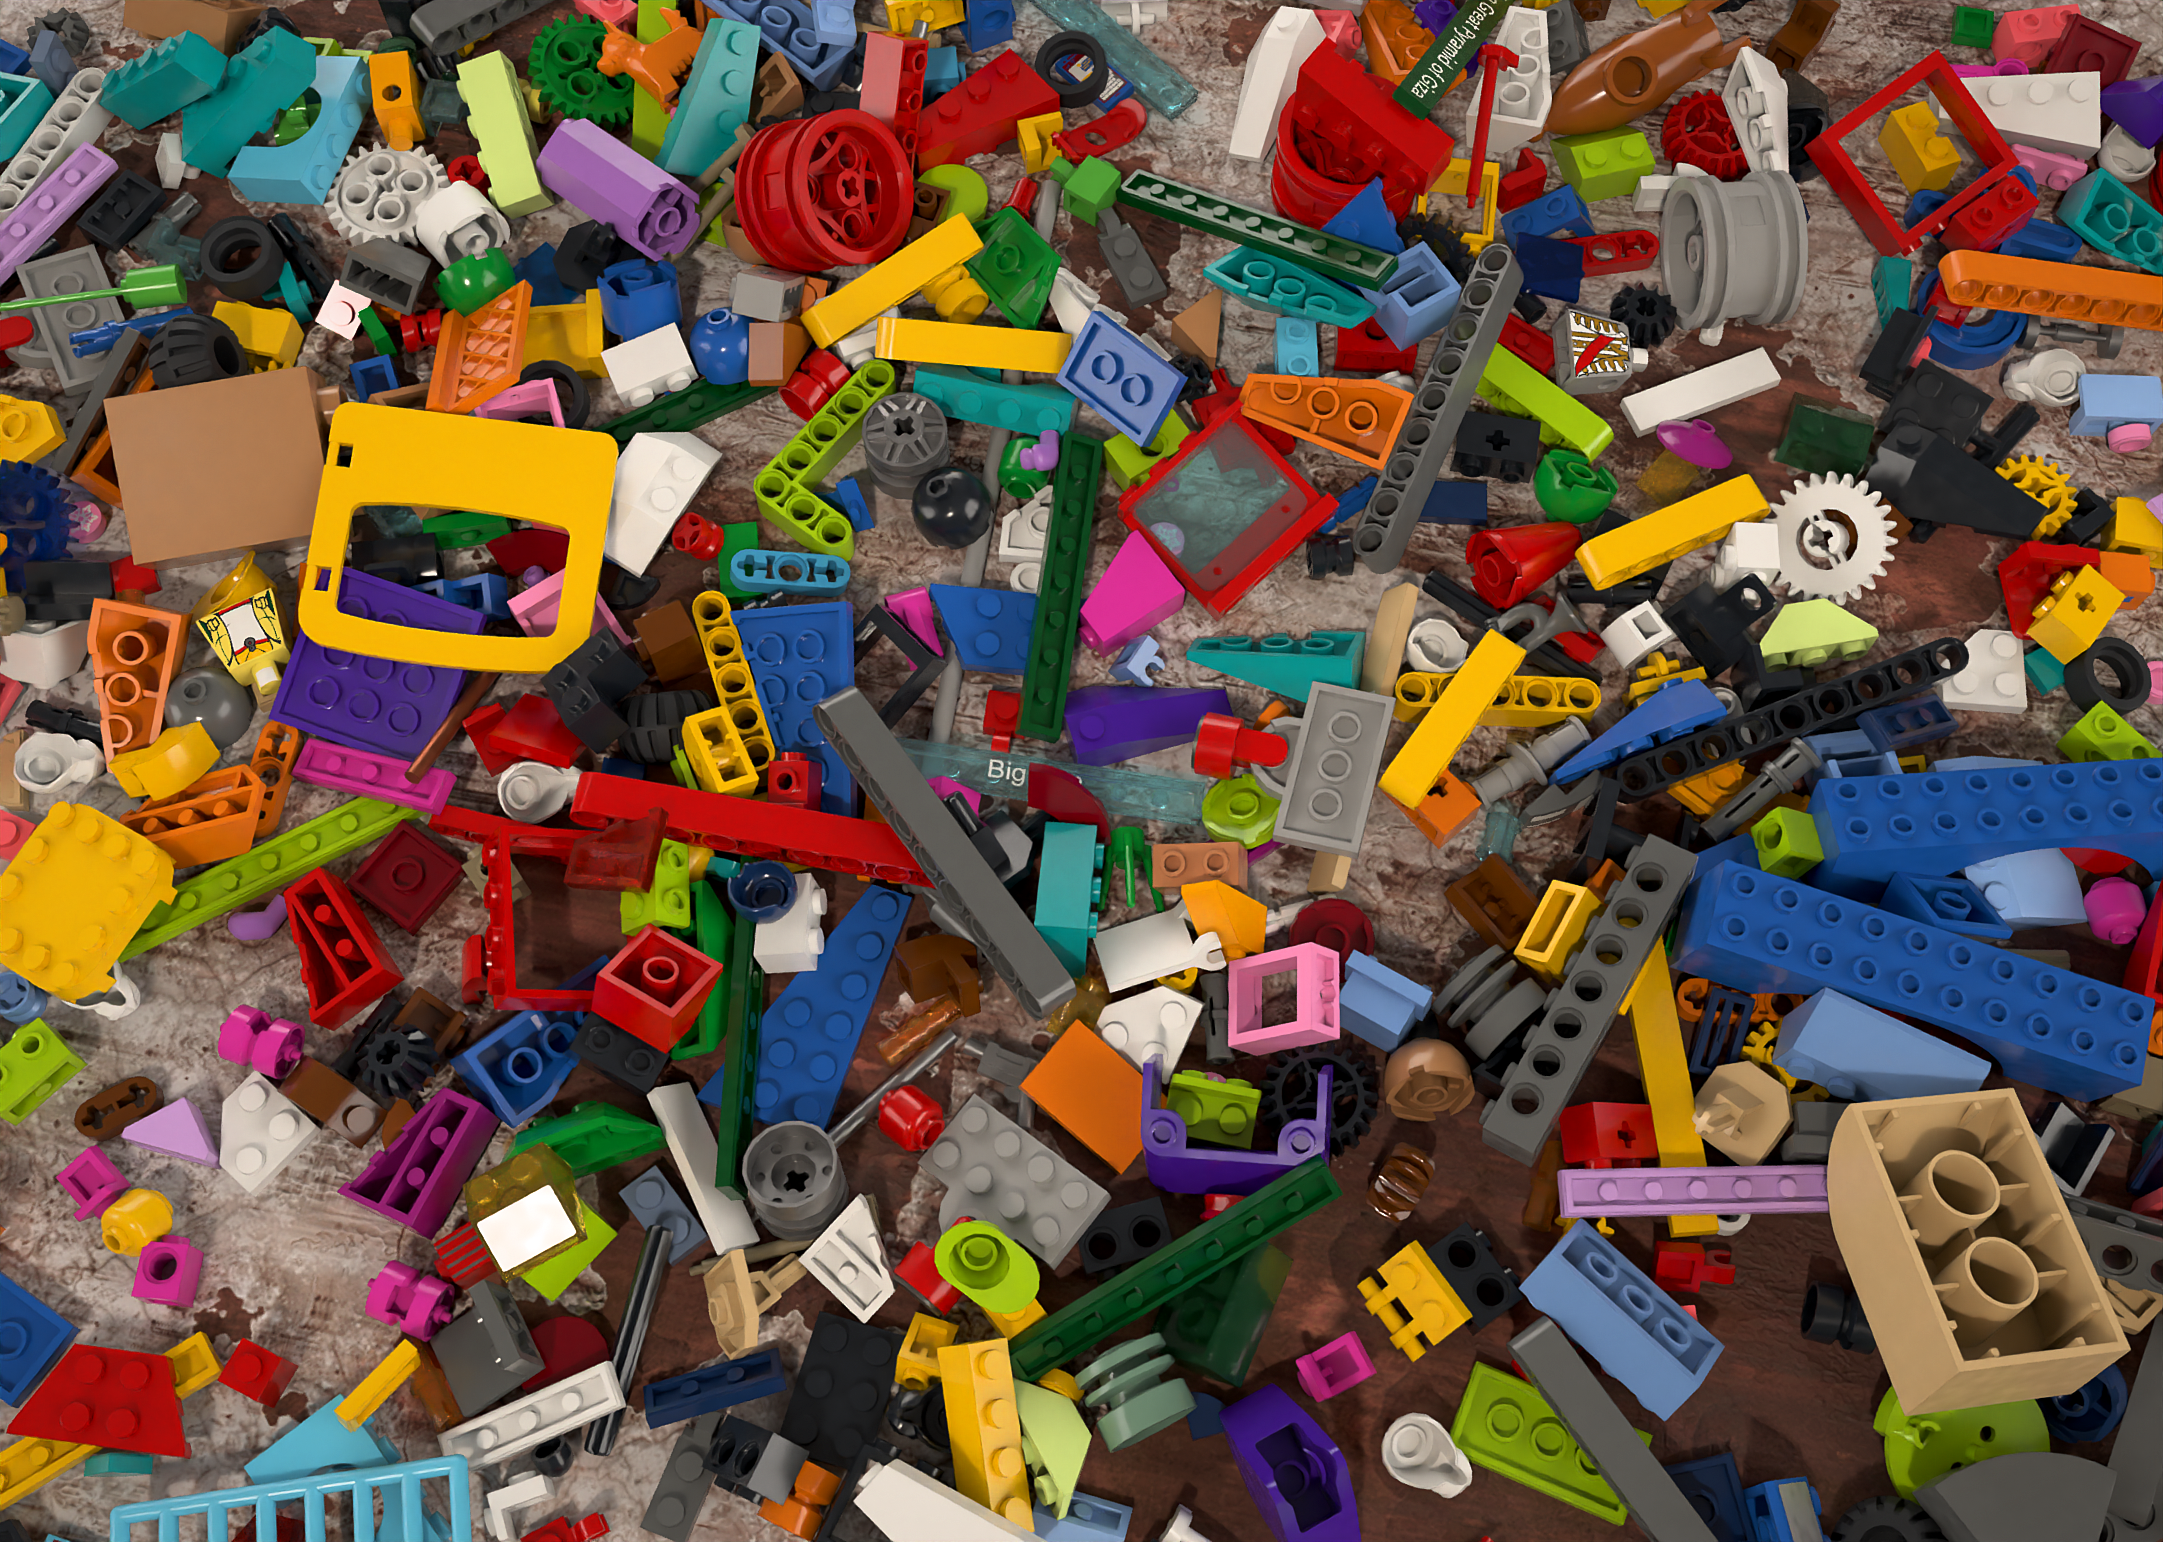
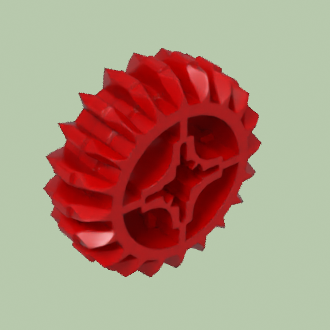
M1712 88L1705 96L1697 90L1691 95V98L1683 96L1678 105H1673V108L1669 110L1667 120H1664L1661 129L1660 148L1665 150L1664 160L1673 161L1672 172H1674L1677 163H1686L1702 169L1709 175H1714L1722 182H1734L1735 179L1742 181L1743 177L1751 171L1721 96L1714 93ZM1694 125V131L1687 133L1686 129ZM1738 143L1740 148L1732 152L1731 146Z

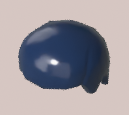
M768 859L754 863H744L741 872L735 878L729 877L727 881L728 898L732 906L742 918L758 925L771 924L780 920L791 910L798 897L795 875L783 863Z

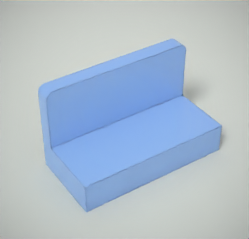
M2082 374L2078 378L2081 406L2068 421L2070 435L2107 437V434L2115 428L2140 423L2150 426L2152 436L2163 423V394L2159 377Z
M1074 1491L1066 1517L1057 1521L1049 1505L1044 1506L1037 1497L1032 1512L1035 1532L1032 1533L1047 1542H1124L1133 1508Z

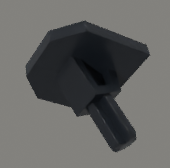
M595 219L568 229L552 261L563 288L586 296L587 289H598L597 278L598 276L602 279L605 277L604 269L622 261L641 259L643 253L612 232L613 225L611 223L605 222L603 226Z
M956 791L944 797L942 802L1007 891L1030 875L1037 850L1033 842L1002 809L983 822L977 817L962 792Z

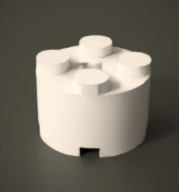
M463 180L454 182L450 187L435 194L430 200L422 201L415 210V216L418 219L416 231L420 242L445 269L471 254H474L476 260L488 257L484 249L501 247L504 240L508 244L510 228L506 219L478 189L470 186Z

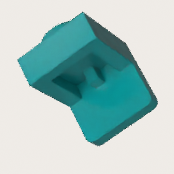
M289 261L285 262L282 274L277 282L261 296L264 301L284 296L290 311L295 316L299 325L314 320L308 305L315 302L306 280L299 281Z

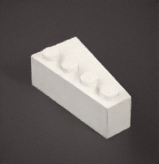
M2100 71L1960 78L2007 145L2019 144L2039 148L2040 151L2053 154L2060 152L2075 155L2074 158L2089 160L2101 149ZM1930 90V109L1940 124L1936 131L1964 136Z

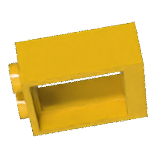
M1451 158L1449 166L1428 191L1466 195L1471 160ZM1484 161L1479 197H1483L1480 234L1464 233L1459 240L1460 244L1470 245L1471 249L1466 255L1472 254L1476 261L1480 253L1493 243L1500 163ZM1428 192L1423 197L1416 193L1414 218L1421 212L1426 217Z

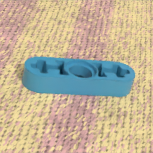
M745 549L734 555L730 566V579L733 585L742 591L770 593L781 589L783 594L836 597L845 592L850 578L848 563L835 555ZM745 564L753 565V576H745V571L743 570ZM767 565H773L771 579L766 578ZM792 565L800 570L802 576L796 581H786L779 575L778 571L783 566ZM809 568H814L813 582L808 581ZM827 570L834 571V575L837 577L835 582H828Z

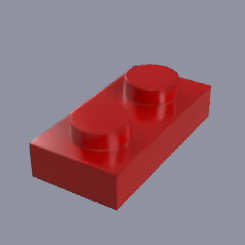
M1545 594L1531 602L1545 609L1549 617L1556 606V603ZM1531 620L1530 625L1534 629V623ZM1588 628L1589 632L1587 634L1568 631L1553 637L1564 645L1563 650L1568 656L1579 662L1585 661L1588 664L1599 658L1607 648L1601 637L1590 628Z

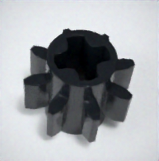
M426 46L415 52L420 62L413 65L421 82L430 79L436 88L459 76L455 66L463 61L457 50L445 56H436Z
M1182 353L1169 360V364L1188 377L1175 402L1181 403L1186 400L1189 405H1192L1193 400L1205 397L1204 391L1209 389L1208 383L1211 379L1206 364L1198 357L1191 356L1186 359Z

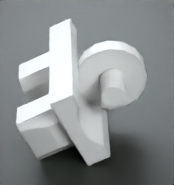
M1101 0V24L1117 23V26L1131 25L1132 36H1140V25L1154 24V21H1167L1168 0Z

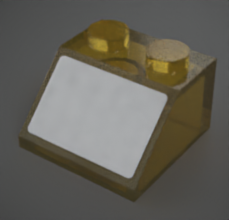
M543 1141L463 1184L470 1223L502 1279L506 1282L519 1277L588 1239L571 1166Z

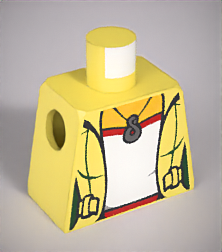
M271 588L196 621L203 635L238 683L242 686H248L256 682L260 693L263 695H271L278 692L283 679L280 671L287 668L294 646L286 610Z

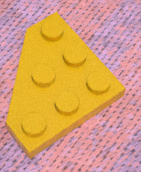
M0 394L1 488L67 441L53 407L32 400L29 402Z

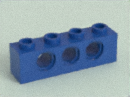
M962 0L965 21L957 23V26L972 53L1013 39L1012 22L1016 21V14L1011 0Z

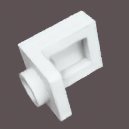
M534 1470L509 1478L508 1487L488 1493L487 1498L490 1507L484 1509V1518L490 1535L492 1537L497 1535L500 1542H516L517 1536L511 1513L556 1498L551 1478L543 1474L537 1476Z

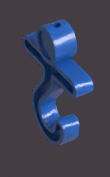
M2018 165L2007 172L2009 176L2014 174L2037 197V185L2029 172ZM1987 167L1980 170L1975 181L1989 171ZM1986 188L1978 195L1981 197L1989 192V190ZM1932 190L1919 191L1915 194L1904 214L1906 227L1911 229L1954 196ZM1958 209L1949 215L1951 219L1959 212ZM2030 218L2023 229L1988 253L2070 264L2082 246V239L2078 233L2070 228ZM1946 228L1934 236L1929 231L1924 235L1940 239ZM1938 268L1926 275L1908 308L1909 312L1923 318L1926 316L1922 312L1940 275ZM1997 310L1986 325L1972 327L1962 324L1959 329L1935 319L1932 330L1928 335L1932 342L1928 356L1932 360L1954 369L1973 371L1993 366L2012 349L2027 323V316L2025 313Z

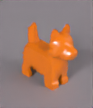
M664 7L659 12L667 22L671 32L651 44H642L635 37L618 29L611 21L605 19L603 25L608 34L604 35L605 40L602 43L603 56L597 62V68L608 77H615L623 72L629 74L650 96L659 102L660 108L665 115L670 113L673 107H678L679 100L675 94L679 91L681 85L687 84V79L693 69L692 63L704 34L696 28L690 27L687 18L681 17L679 10L672 11Z

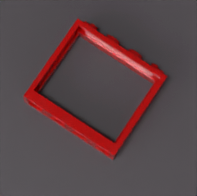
M1939 49L1932 52L1803 147L1881 256H1888L1890 258L1899 252L1906 257L1923 245L1920 239L1922 235L1929 231L1934 236L1942 231L1951 221L1949 215L1957 209L1961 211L1980 198L1978 194L1987 188L1990 191L2008 179L2010 176L2007 172L2020 163ZM1924 80L1989 171L1904 233L1838 141L1917 83Z
M500 825L484 841L482 863L484 866H488L489 882L486 883L484 888L483 902L485 908L490 909V925L486 929L485 946L486 950L492 953V968H490L487 976V991L489 995H493L494 1010L590 1012L594 991L516 989L510 853L620 859V850L648 838L607 831ZM627 935V944H628L635 936Z

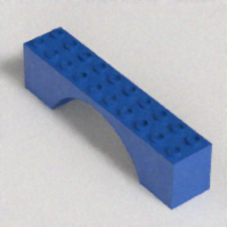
M2163 757L1819 779L1805 813L1812 814L1825 858L1805 873L1808 886L1862 904H1879L1895 871L1944 877L1965 867L1993 858L2049 848H2092L2119 853L2142 864L2149 871L2153 882L2162 881Z
M1728 859L1723 860L1687 887L1669 964L1671 968L1751 994L1788 993L1813 996L1824 987H1828L1862 1004L1905 1014L1950 1030L1976 1043L1993 1055L2003 1068V1076L2085 1103L2142 1085L2156 1000Z

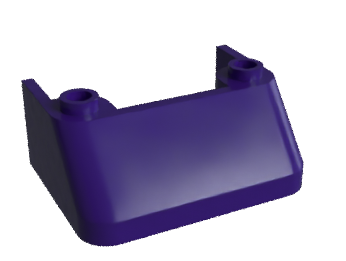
M1154 1053L1143 1063L1140 1132L1147 1174L1152 1184L1158 1189L1166 1192L1205 1195L1218 1193L1250 1196L1318 1154L1321 1155L1329 1168L1333 1065L1324 1064L1318 1074L1317 1118H1299L1288 1122L1280 1132L1277 1152L1187 1145V1126L1183 1118L1173 1110L1161 1109L1163 1054Z

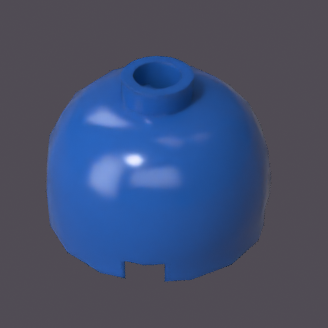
M721 307L704 314L694 324L689 337L691 361L697 374L705 375L707 382L720 385H730L747 380L749 367V323L760 322L754 317L732 313V307Z

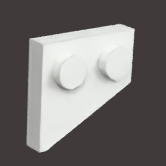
M861 1193L798 1260L864 1324L898 1288L897 1282L893 1279L894 1273L892 1272L867 1200Z

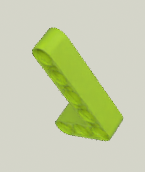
M874 359L865 363L754 480L753 488L760 513L814 554L835 555L841 557L846 562L851 560L854 555L855 544L850 522L812 494L811 491L861 440L863 419L871 406L883 397L897 393L895 371L889 362ZM876 383H884V384H885V385L880 386V387H873V386H872V385H874V384H876ZM850 410H859V412L855 414L846 413ZM825 437H833V438H834V439H832L831 441H828V442H821V441H819V440H821L822 438H825ZM796 465H808L806 468L801 470L793 469ZM772 492L781 493L778 497H766L768 494ZM800 515H812L808 520H797ZM833 537L844 538L842 541L835 544L827 542L830 538Z

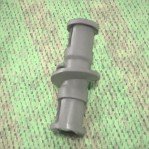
M1571 715L1566 718V724L1548 735L1543 734L1538 737L1533 744L1527 740H1522L1521 745L1514 741L1510 742L1506 746L1507 758L1495 763L1493 768L1475 779L1470 776L1465 781L1475 789L1479 796V801L1482 803L1480 809L1486 812L1491 808L1492 802L1509 792H1515L1532 778L1536 779L1542 786H1545L1548 782L1544 771L1558 766L1563 762V759L1580 749L1586 748L1592 743V739L1583 723L1577 717Z

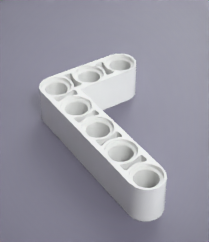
M95 67L85 68L73 77L0 176V224L81 144L87 141L93 145L115 114L99 104L105 91L101 88V84L106 76L101 69Z

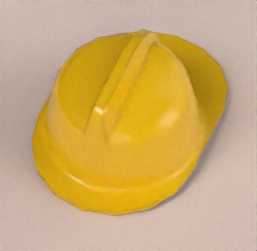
M254 550L249 551L230 573L209 589L190 611V613H193L191 625L196 624L197 620L210 615L212 612L222 610L269 588L277 594L278 587L276 583L253 562Z

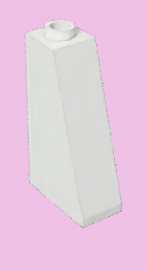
M897 1458L885 1467L877 1462L858 1482L864 1490L853 1502L892 1542H1047Z

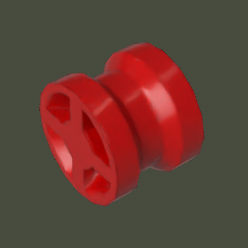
M464 155L450 163L447 169V176L451 184L463 180L470 186L478 189L486 199L489 197L488 188L492 187L491 181L483 171L478 157Z
M694 512L681 516L673 528L672 541L675 548L687 554L691 553L693 557L702 561H710L715 558L724 544L725 536L722 527L710 520L706 521L704 517Z

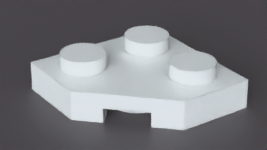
M1047 485L1034 494V499L1021 509H1014L1003 517L999 562L1023 563L1035 561L1041 563L1053 490L1052 485Z
M1980 629L1964 643L1969 652L1967 666L1947 682L1938 685L1937 695L1947 709L2022 714L2027 708L2023 640L2016 638L2012 631ZM1946 659L1941 663V666L1950 669L1949 660Z
M1164 984L1106 1005L1093 1033L1135 1070L1143 1073V1063L1154 1053L1163 1054L1162 1083L1167 1084L1205 1003Z
M254 1071L223 1101L219 1165L254 1197L321 1131L314 1122L290 1100L277 1092L278 1089L257 1071Z

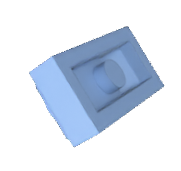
M811 0L816 42L854 47L857 32L853 8L856 0Z

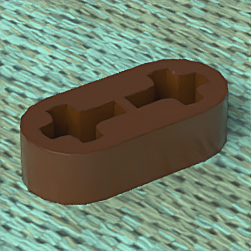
M135 1076L82 1103L75 1113V1127L81 1134L93 1141L103 1142L122 1134L124 1128L160 1110L165 1099L163 1090L159 1085L146 1077ZM140 1089L150 1093L144 1097L145 1105L142 1107L132 1103L137 1100L136 1092ZM97 1111L107 1115L102 1119L103 1126L100 1129L90 1125L95 1121L94 1114Z

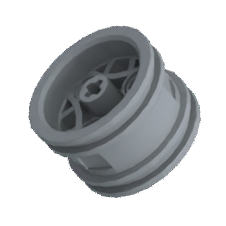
M1786 171L1750 172L1743 177L1742 181L1721 183L1714 175H1706L1697 178L1679 177L1673 183L1667 195L1661 222L1660 266L1664 295H1671L1672 301L1670 305L1677 308L1675 324L1680 329L1696 330L1699 327L1714 329L1721 325L1726 318L1743 317L1749 324L1765 325L1768 322L1774 324L1785 323L1793 317L1803 296L1806 282L1808 231L1801 194L1794 179Z

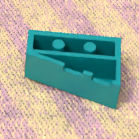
M1046 822L1034 927L1069 973L1072 980L1085 981L1088 938H1096L1098 912H1091V903L1100 902L1101 877H1094V869L1103 868L1104 843H1096L1097 825Z

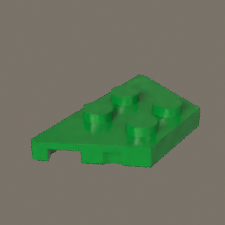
M1009 206L994 213L987 220L981 219L971 224L985 247L962 264L969 271L970 278L978 282L991 301L1017 329L1035 330L1062 258L1018 211Z

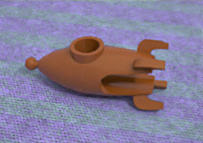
M1692 0L1687 6L1663 17L1658 25L1640 32L1621 35L1600 47L1579 63L1553 94L1552 106L1542 132L1527 141L1530 143L1539 142L1545 132L1558 135H1584L1610 131L1634 122L1658 109L1677 89L1687 82H1694L1714 69L1725 67L1734 62L1741 47L1748 46L1752 49L1750 37L1744 35L1723 46L1718 28L1708 13L1728 0Z

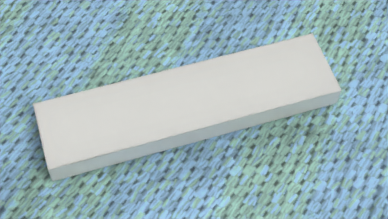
M1761 347L1622 399L1620 407L1638 438L1656 431L1662 421H1684L1776 387L1781 377L1764 348Z
M685 1082L654 1088L646 1096L717 1255L754 1246L760 1241V1238L743 1201H731L715 1188L718 1145L690 1083Z
M605 1361L437 1435L443 1456L462 1454L467 1458L468 1475H471L624 1408L626 1403L613 1364L610 1361Z

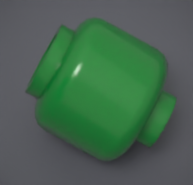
M1024 436L1013 439L1005 444L997 477L1005 491L1013 497L1031 498L1042 488L1046 487L1049 482L1051 470L1037 471L1035 468L1027 471L1021 466L1020 452L1024 448H1032L1034 444H1039V439L1035 437Z

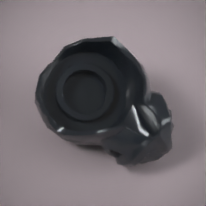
M942 1382L933 1384L924 1391L919 1389L912 1391L902 1389L889 1404V1409L886 1412V1417L893 1431L912 1440L919 1439L926 1446L938 1452L952 1453Z

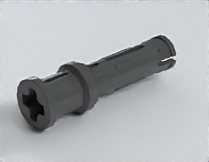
M1795 736L1790 741L1791 746L1773 762L1767 760L1762 764L1760 769L1761 775L1735 795L1708 820L1700 824L1701 829L1716 845L1720 844L1746 820L1751 818L1779 792L1782 795L1791 792L1794 789L1793 783L1811 768L1817 770L1822 765L1815 753L1801 739Z

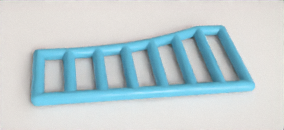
M454 1454L118 1505L110 1512V1542H130V1524L158 1520L159 1542H179V1516L207 1512L208 1542H228L227 1509L256 1505L257 1542H277L276 1501L304 1497L305 1542H326L324 1494L352 1490L354 1542H375L372 1487L401 1483L403 1542H423L420 1479L449 1475L452 1542H472L468 1461L464 1455Z

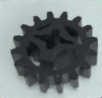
M1423 212L1418 213L1413 220L1409 217L1405 218L1399 227H1396V232L1402 238L1405 249L1408 250L1424 241L1458 284H1460L1466 276V269L1471 264V260L1465 257L1471 249L1470 245L1460 244L1459 242L1464 232L1457 231L1453 233L1450 230L1453 221L1448 220L1444 225L1440 224L1439 215L1436 213L1433 214L1429 221H1426Z

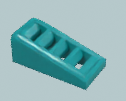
M1882 256L1871 275L1882 331L1896 307L1908 311L1912 272L1911 260Z

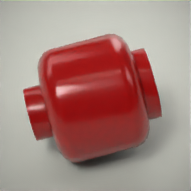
M906 1085L897 1090H890L879 1103V1130L908 1152L930 1148L944 1131L945 1123L941 1104L914 1085Z

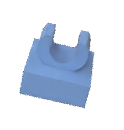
M1149 635L1130 639L1108 672L1119 682L1133 679L1135 684L1140 687L1152 686L1154 682L1146 675L1145 668L1149 665L1154 671L1164 669L1165 663L1163 660L1154 655L1160 645Z

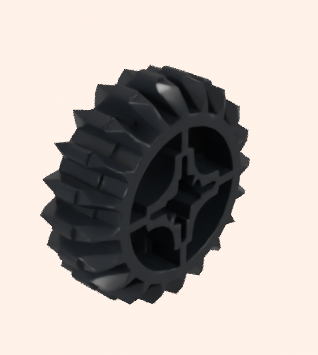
M1333 1041L1328 1042L1325 1052L1319 1051L1318 1043L1309 1045L1308 1053H1305L1300 1046L1292 1048L1293 1059L1287 1053L1281 1051L1276 1058L1279 1066L1268 1064L1265 1073L1271 1080H1261L1258 1088L1267 1094L1261 1097L1258 1108L1271 1110L1262 1116V1124L1267 1126L1277 1124L1272 1130L1270 1138L1273 1141L1278 1140L1281 1130L1288 1122L1292 1121V1117L1293 1119L1317 1118V1102L1309 1103L1312 1092L1316 1096L1318 1095V1072L1316 1069H1322L1324 1064L1333 1065V1074L1341 1080L1333 1082L1330 1148L1337 1158L1342 1157L1345 1153L1343 1142L1348 1147L1356 1149L1360 1144L1356 1134L1367 1137L1371 1127L1366 1121H1374L1378 1113L1373 1107L1368 1106L1377 1102L1379 1098L1378 1093L1365 1090L1373 1085L1374 1077L1372 1075L1359 1076L1365 1067L1364 1061L1360 1060L1356 1061L1353 1065L1349 1064L1348 1061L1352 1054L1350 1049H1345L1341 1057L1333 1054L1335 1050V1043ZM1299 1073L1302 1094L1294 1097L1291 1103L1283 1105L1282 1088L1293 1075ZM1352 1096V1117L1346 1124L1337 1129L1334 1122L1336 1115L1333 1107L1342 1103L1345 1097Z

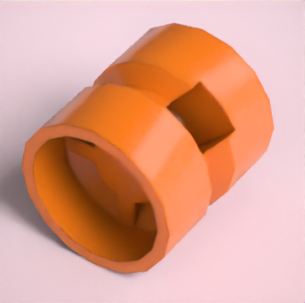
M805 1460L784 1505L782 1506L765 1499L757 1515L812 1542L823 1520L820 1508L822 1505L831 1504L842 1479Z

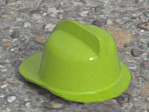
M973 1220L952 1226L941 1235L935 1247L934 1262L939 1274L978 1305L992 1312L1009 1314L1020 1311L1033 1302L1039 1290L1040 1274L1033 1258L993 1223L985 1220Z

